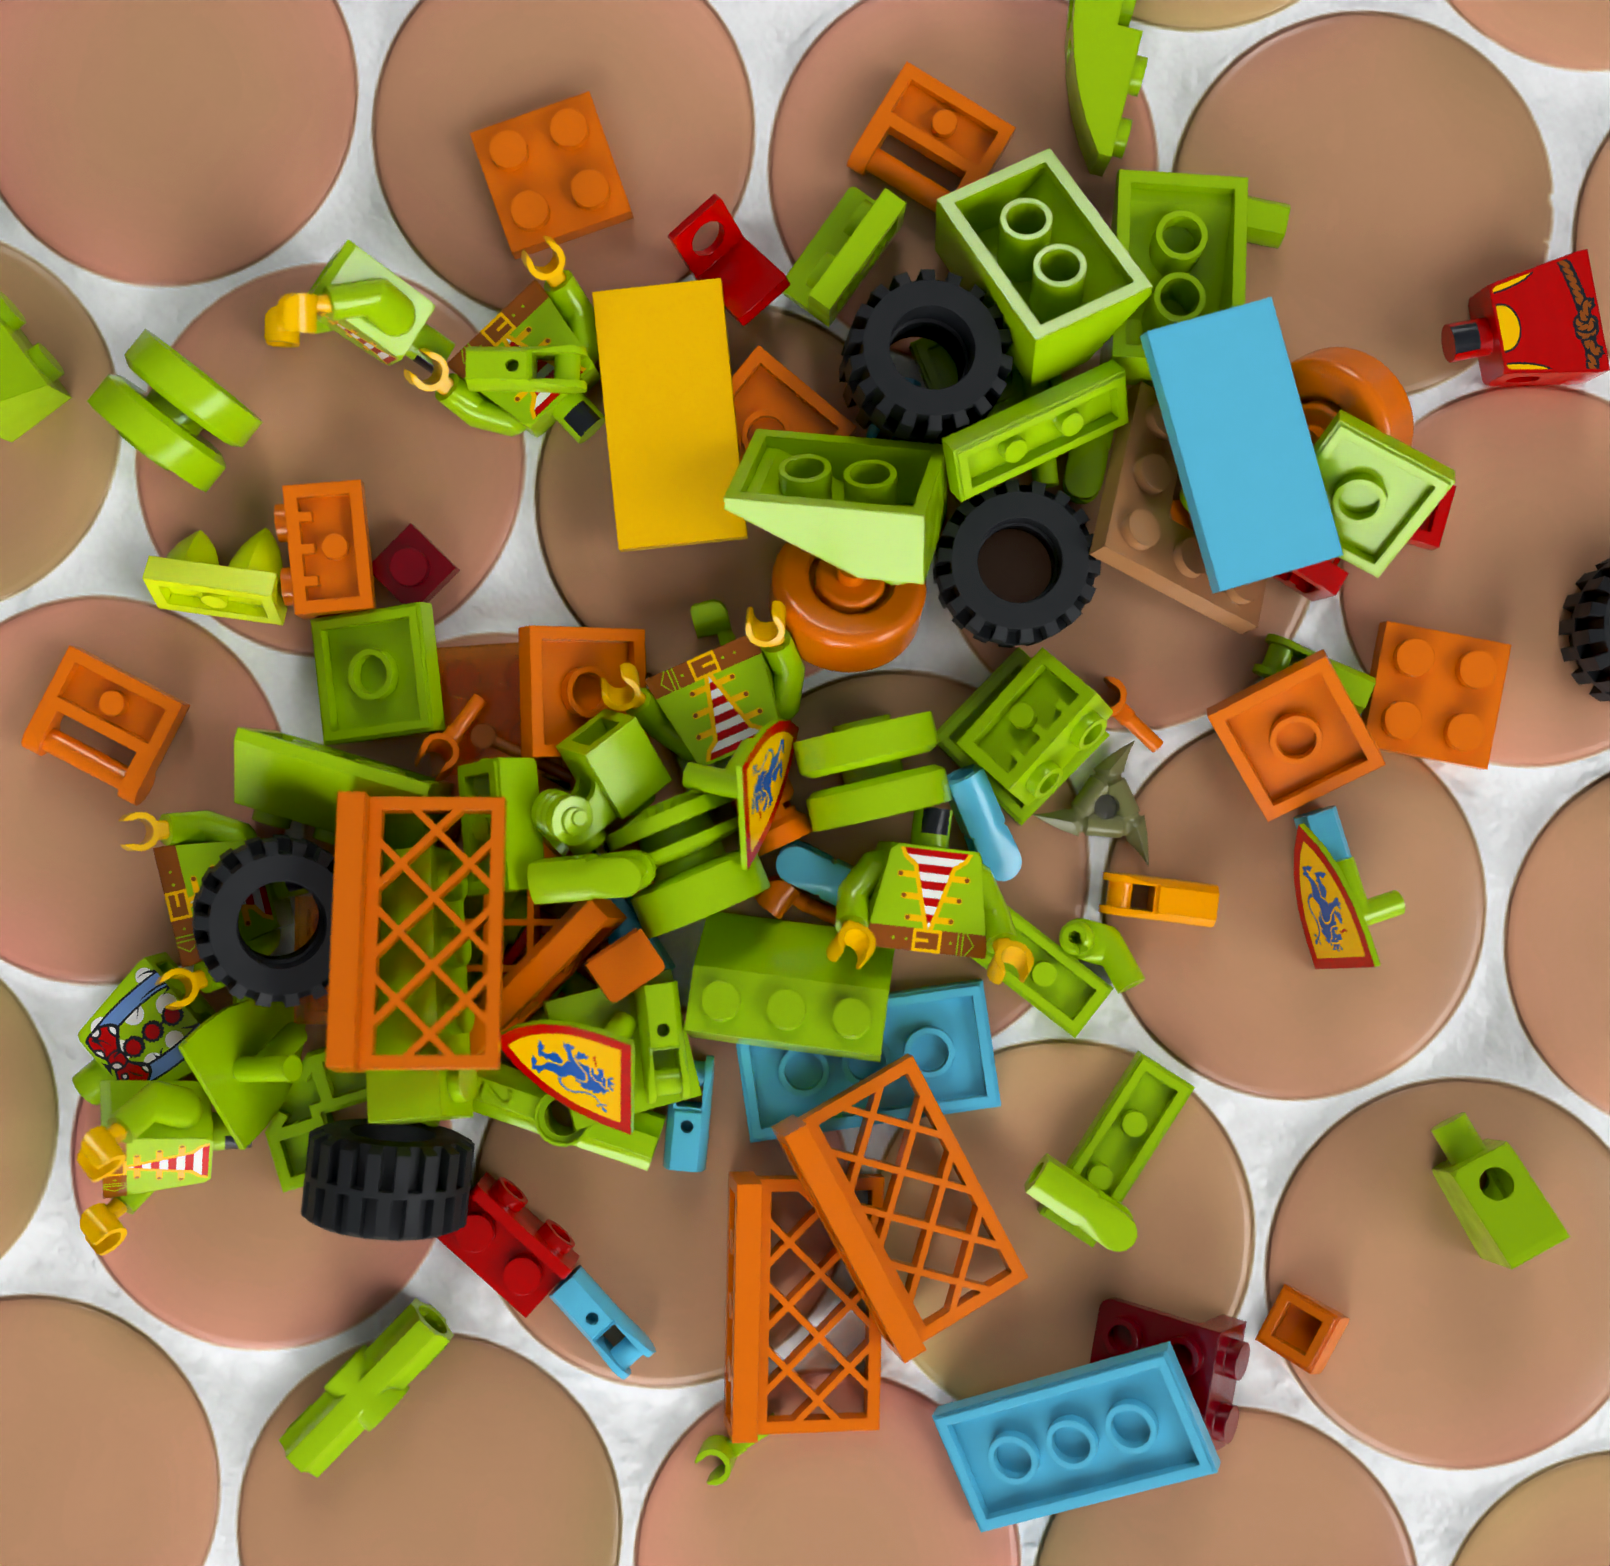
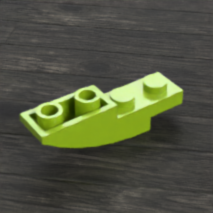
M1070 0L1068 6L1065 36V76L1070 114L1078 145L1089 173L1101 177L1112 156L1122 159L1132 126V119L1122 117L1127 95L1138 96L1148 57L1137 55L1143 31L1129 28L1136 0Z

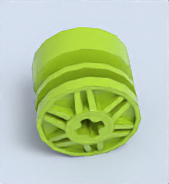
M692 789L636 812L615 832L606 836L605 841L610 852L638 841L640 849L649 854L654 860L656 866L655 883L639 892L630 900L643 932L648 939L715 914L771 887L758 853L749 869L743 870L741 869L740 849L726 852L721 840L739 829L738 816L717 825L713 823L709 810L735 800L734 798Z

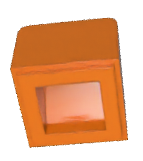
M637 927L586 960V965L584 966L605 997L612 1003L620 1001L662 973L665 969L663 960L641 928L638 930Z
M1284 1284L1255 1340L1309 1374H1320L1330 1359L1350 1318L1292 1286Z

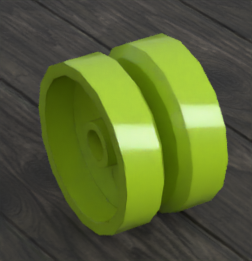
M145 328L124 356L128 367L152 387L151 391L146 393L120 375L108 374L87 402L119 431L118 433L139 452L163 469L171 470L194 487L207 492L226 469V464L222 454L199 433L204 428L230 446L243 447L263 422L216 381Z
M932 711L891 719L890 714L834 726L832 727L833 733L793 743L800 775L813 779L839 772L842 774L844 784L814 791L806 799L813 832L889 817L952 800L944 767L931 764L904 770L901 760L904 757L930 752L938 745L939 739Z

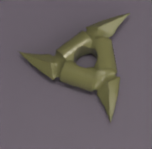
M1135 740L1108 756L1094 768L1095 775H1091L1072 801L1071 809L1065 808L1050 813L1032 814L1046 823L1076 836H1079L1081 832L1087 836L1111 838L1125 836L1149 867L1148 835L1145 816L1139 815L1140 809L1126 779L1121 777ZM1102 795H1110L1116 803V812L1108 819L1100 818L1094 811L1095 802Z

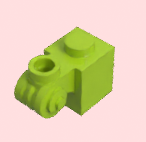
M604 709L555 747L574 776L576 783L570 794L558 789H547L541 792L532 805L531 820L541 835L564 843L573 855H583L595 850L604 842L607 835L603 828L617 817L624 819L626 816H633L636 812L648 808L655 800V793L672 781L637 718Z

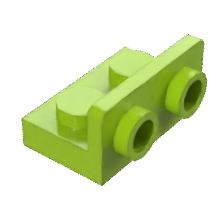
M850 187L786 275L790 286L782 294L830 327L902 227L907 203L887 188L883 190L875 201L857 187Z
M1042 647L956 744L1026 806H1029L1036 798H1043L1056 788L1062 779L1063 768L1080 750L1090 748L1100 739L1113 710L1097 692Z

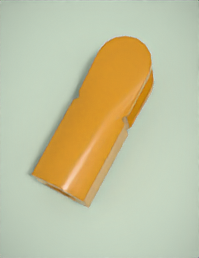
M1103 872L1102 879L1109 881L1106 904H1099L1098 912L1115 916L1210 928L1216 922L1220 895L1217 884L1129 873ZM1134 884L1149 886L1146 909L1131 908Z

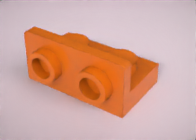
M361 479L282 486L284 504H275L274 521L278 541L280 543L288 542L290 567L281 568L280 571L281 591L285 606L294 605L295 615L304 620L316 619L318 615L377 609L364 482Z

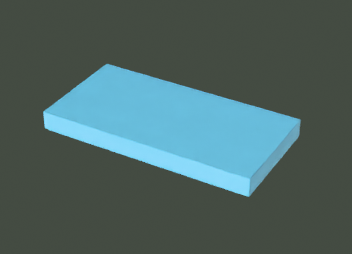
M1272 297L1171 324L1142 334L1140 339L1212 594L1343 556Z
M982 979L889 992L881 1063L736 1043L750 1143L777 1139L771 1128L773 1125L792 1114L797 1117L803 1115L907 1053L914 1057L943 1115L1001 1106ZM905 1075L884 1087L877 1112L908 1120L915 1094ZM869 1096L854 1104V1106L866 1109ZM842 1111L819 1126L823 1132L860 1127L863 1117ZM924 1111L922 1112L921 1118L926 1117ZM875 1120L873 1125L883 1124V1122Z
M1170 1341L937 1406L932 1415L980 1532L1218 1473L1221 1463Z

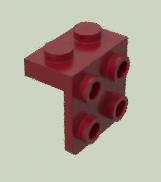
M1109 1298L1104 1300L1099 1307L1090 1363L1170 1341L1217 1451L1224 1447L1225 1444L1231 1442L1238 1425L1239 1408L1233 1404L1236 1380L1242 1379L1249 1362L1250 1346L1248 1342L1243 1341L1247 1322L1222 1314L1203 1323H1198L1120 1298Z

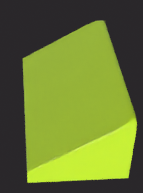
M497 757L458 766L459 797L506 798L505 892L529 890L528 864L544 858L543 835L537 831L531 820V808L534 800L539 795L535 759ZM464 814L461 817L464 853L469 858L491 838V814ZM490 855L478 865L488 877H490ZM471 872L468 875V896L489 894V889Z

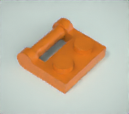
M906 61L855 145L846 166L862 176L867 172L871 173L936 213V199L951 193V191L880 149L888 134L960 177L962 180L957 189H960L991 174L1014 136L1016 127Z
M69 645L23 734L21 744L22 747L39 756L49 753L118 789V797L137 806L144 801L151 791L156 778L155 773L191 705L80 647ZM66 715L135 751L136 754L130 765L127 766L60 731V723L63 717Z

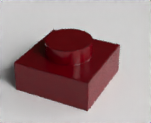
M412 523L372 562L373 576L402 604L428 603L460 571Z

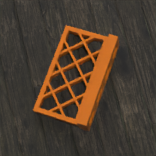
M338 791L326 1068L335 1072L500 1070L507 800L505 797L368 796L365 791ZM385 814H415L430 831L400 858L384 841ZM426 814L447 815L436 825ZM464 814H491V838L470 858L445 834ZM439 839L463 865L437 890L433 891L409 866ZM385 853L395 864L383 874ZM489 855L490 877L478 867ZM404 872L428 898L400 925H397L382 909V891ZM472 872L489 889V906L467 926L442 899ZM437 905L461 932L431 959L406 933ZM382 919L393 931L380 943ZM487 921L488 946L475 934ZM402 939L426 966L398 993H395L380 978L379 961L386 952ZM470 939L487 956V974L465 994L442 971L440 966ZM435 973L460 1000L429 1028L404 1001ZM378 987L390 998L379 1011ZM485 989L486 1014L473 1002ZM467 1007L485 1024V1055H456L438 1037ZM397 1008L424 1033L403 1055H376L377 1027ZM432 1042L444 1055L418 1054Z
M543 836L544 858L561 857L562 855ZM527 890V919H504V926H527V954L516 965H503V972L509 973L502 981L501 1032L516 1024L527 1022L543 1005V1001L548 1000L627 919L626 915L610 899L594 898L592 900L577 901L561 919H540V904H534L530 892ZM489 894L483 895V910L489 906ZM464 918L465 924L468 926L475 918ZM488 921L483 925V942L487 946ZM540 926H553L540 939ZM483 953L482 964H468L467 972H482L483 978L487 974V956ZM486 989L482 992V1001L477 1005L485 1014ZM475 1015L474 1025L470 1031L471 1055H485V1024Z
M907 1053L803 1115L797 1117L792 1114L771 1127L887 1346L904 1364L927 1350L923 1342L1028 1278L1024 1267L912 1055ZM905 1075L915 1094L908 1120L877 1112L884 1087ZM869 1096L866 1109L854 1106V1104ZM842 1111L863 1117L853 1153L830 1147L819 1125ZM923 1111L932 1127L919 1124ZM875 1120L905 1128L895 1164L864 1156ZM917 1132L937 1137L944 1149L936 1176L907 1168ZM837 1158L850 1161L846 1175ZM862 1165L892 1173L882 1208L861 1203L854 1192ZM952 1166L961 1182L949 1179ZM904 1176L934 1184L924 1219L894 1212ZM946 1188L967 1193L973 1204L965 1230L936 1223ZM866 1214L879 1217L876 1231ZM891 1220L921 1228L911 1263L889 1258L884 1249ZM981 1221L989 1237L978 1234ZM933 1232L962 1239L953 1274L924 1267ZM975 1243L996 1248L1006 1267L1005 1270L985 1282L965 1278ZM896 1270L908 1273L905 1286ZM923 1276L949 1283L950 1286L944 1307L922 1320L913 1303L920 1277ZM963 1287L972 1289L960 1297Z
M729 1171L724 1425L732 1444L758 1443V1435L880 1430L881 1333L867 1306L865 1313L857 1305L862 1297L856 1287L847 1295L826 1274L841 1258L835 1247L816 1264L796 1243V1240L819 1218L814 1207L788 1233L771 1218L772 1192H799L812 1205L797 1175L756 1176L754 1171ZM859 1174L854 1191L868 1190V1205L882 1208L884 1203L885 1177L881 1174ZM866 1214L876 1231L879 1217ZM771 1229L781 1238L772 1249ZM791 1248L811 1271L784 1296L770 1282V1267ZM821 1279L842 1301L815 1327L794 1305ZM771 1293L780 1303L769 1313ZM852 1310L865 1323V1339L845 1357L825 1336ZM789 1311L810 1334L783 1359L769 1345V1330ZM820 1343L840 1365L814 1390L793 1368ZM768 1357L778 1365L769 1376ZM865 1358L863 1375L856 1366ZM850 1373L864 1387V1412L837 1413L824 1399ZM787 1375L808 1395L807 1399L791 1415H767L768 1394ZM817 1406H819L825 1412L821 1414H810Z

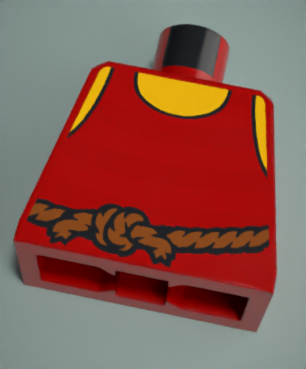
M1588 249L1570 253L1487 285L1469 298L1470 320L1445 324L1441 332L1442 350L1446 360L1452 363L1478 358L1482 381L1486 386L1577 385L1586 383L1610 371Z

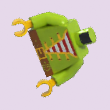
M543 236L553 251L551 261L545 266L537 267L533 265V261L524 249L521 253V259L524 266L535 278L546 280L544 286L542 287L534 279L448 363L441 355L427 348L418 349L433 362V372L428 379L419 380L416 375L405 368L404 376L410 384L423 391H435V398L471 427L511 437L527 430L538 438L557 421L578 444H581L593 436L605 422V415L585 395L601 378L594 365L599 359L594 307L572 272L563 270L565 266L563 250L551 237ZM568 344L587 348V358L581 360L580 380L587 382V391L584 393L469 392L467 388V346L530 347ZM537 360V378L554 379V360Z
M349 239L332 255L308 293L284 294L278 300L277 306L269 309L264 318V338L267 345L272 347H299L300 332L318 334L335 331L388 366L401 361L404 355H406L430 373L433 372V362L418 349L427 348L441 355L446 361L455 347L454 342L426 323L436 307L432 301Z
M778 600L772 602V617L774 620L772 622L758 620L754 615V609L748 607L745 624L746 635L645 679L648 689L640 688L639 674L634 665L631 663L621 664V677L628 685L623 688H615L608 683L607 679L601 677L603 702L612 710L626 711L628 715L635 716L648 735L684 760H695L698 764L710 765L728 756L732 758L742 740L746 738L753 739L760 728L772 719H788L792 721L791 719L799 712L805 666L790 632L785 629V605Z
M933 807L914 810L910 844L879 841L876 849L866 852L838 886L835 928L838 933L826 950L827 958L832 962H836L839 959L845 945L851 947L857 954L856 969H861L874 953L876 947L985 959L987 949L990 953L994 954L987 968V976L990 982L999 985L1006 974L1003 963H1009L1017 969L1019 980L1022 983L1025 982L1034 965V957L1031 950L1025 944L1018 941L1009 908L991 869L982 864L980 853L948 849L953 810Z
M210 810L164 813L159 820L145 812H131L124 814L119 821L139 820L145 826L146 835L139 844H120L122 848L127 851H145L156 845L158 840H161L166 845L153 848L182 968L171 969L158 977L155 986L171 978L181 981L186 990L184 998L165 1006L168 1010H179L193 1002L199 990H202L204 993H211L225 987L221 981L217 983L209 974L206 964L200 958L195 943L192 926V905L195 892H199L202 885L201 879L208 868H213L221 860L220 855L230 848L235 850L243 846L245 840L257 837V834L249 823ZM283 881L270 883L255 890L245 900L239 912V931L245 943L255 952L270 956L280 945L281 929L294 923L290 898L308 894L309 892L295 883ZM194 965L193 972L183 968Z
M100 1081L101 1126L90 1129L84 1135L81 1149L77 1154V1162L90 1180L96 1182L102 1179L103 1199H112L108 1204L98 1203L92 1205L82 1213L80 1218V1229L84 1233L86 1241L98 1255L108 1254L125 1239L127 1229L118 1219L125 1212L134 1214L154 1191L208 1181L211 1179L213 1151L239 1149L219 1114L212 1112L211 1101L199 1081Z

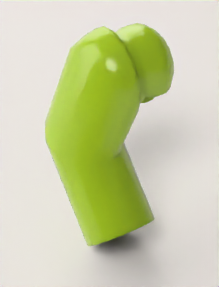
M1076 918L1070 920L1061 928L1059 942L1064 951L1078 960L1103 966L1118 994L1132 989L1145 980L1122 935L1115 927L1088 919Z

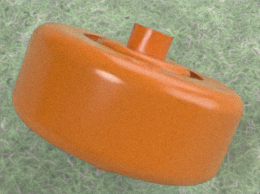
M1327 347L1310 352L1290 362L1313 446L1341 409L1375 427L1382 433L1392 436L1411 447L1414 421L1408 396L1393 372L1378 359L1352 348Z
M786 542L776 557L773 566L769 592V611L771 620L774 621L772 617V602L777 600L783 602L786 607L785 629L790 632L801 659L830 671L846 673L863 672L889 663L909 646L919 627L926 600L927 585L926 580L924 584L906 583L893 585L882 580L857 578L817 556Z

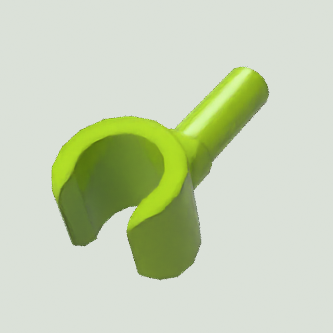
M712 599L692 605L690 612L698 639L718 634L720 646L735 640L736 637L731 628L728 611L721 601Z
M724 1435L709 1436L703 1442L694 1462L698 1463L709 1455L719 1457L724 1464L719 1465L710 1473L707 1483L713 1486L720 1485L729 1478L737 1457L746 1452L747 1448L755 1443L732 1444L730 1438ZM758 1435V1441L767 1435Z

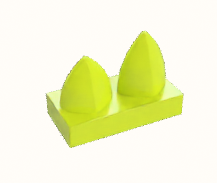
M267 528L262 529L247 540L232 557L228 566L219 565L214 545L201 530L177 543L167 554L166 558L148 556L142 579L157 607L160 609L282 626L288 606L284 604L281 591L280 571L283 565L280 549L275 538Z

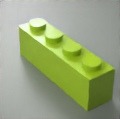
M431 845L409 867L435 891L463 864L451 851ZM412 847L393 851L402 858ZM385 853L383 874L395 864ZM403 872L382 891V909L397 925H400L428 896ZM468 876L442 899L464 923V899L468 893ZM436 905L406 934L433 959L461 930ZM382 919L380 943L393 931ZM400 939L380 958L379 976L395 993H398L426 964ZM470 939L440 966L442 971L465 994L468 992L467 965L470 962L472 953ZM433 973L404 1002L431 1028L460 999ZM378 987L379 1011L390 998ZM468 1007L465 1008L438 1035L456 1055H471L470 1031L474 1025L475 1014ZM397 1008L377 1027L376 1055H403L424 1033ZM430 1042L418 1055L444 1054ZM476 1070L366 1071L368 1124L403 1125L473 1117V1099L478 1088Z

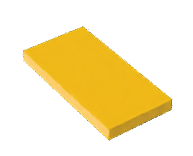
M721 278L592 292L618 550L620 552L748 539L747 521L724 509V496L740 464V453Z

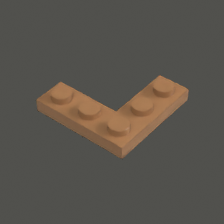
M1141 381L1127 390L1129 423L1117 428L1089 555L1239 634H1244L1258 628L1267 578L1212 594L1195 532L1169 518L1178 470L1155 389Z

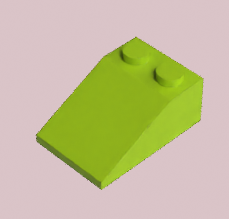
M1118 170L1111 231L1153 286L1151 295L1100 348V365L1112 359L1125 369L1126 385H1136L1142 381L1149 386H1154L1140 339L1142 334L1150 330L1245 304L1248 177Z
M756 428L724 496V509L857 578L882 580L893 585L906 583L924 584L947 514V470L943 445Z

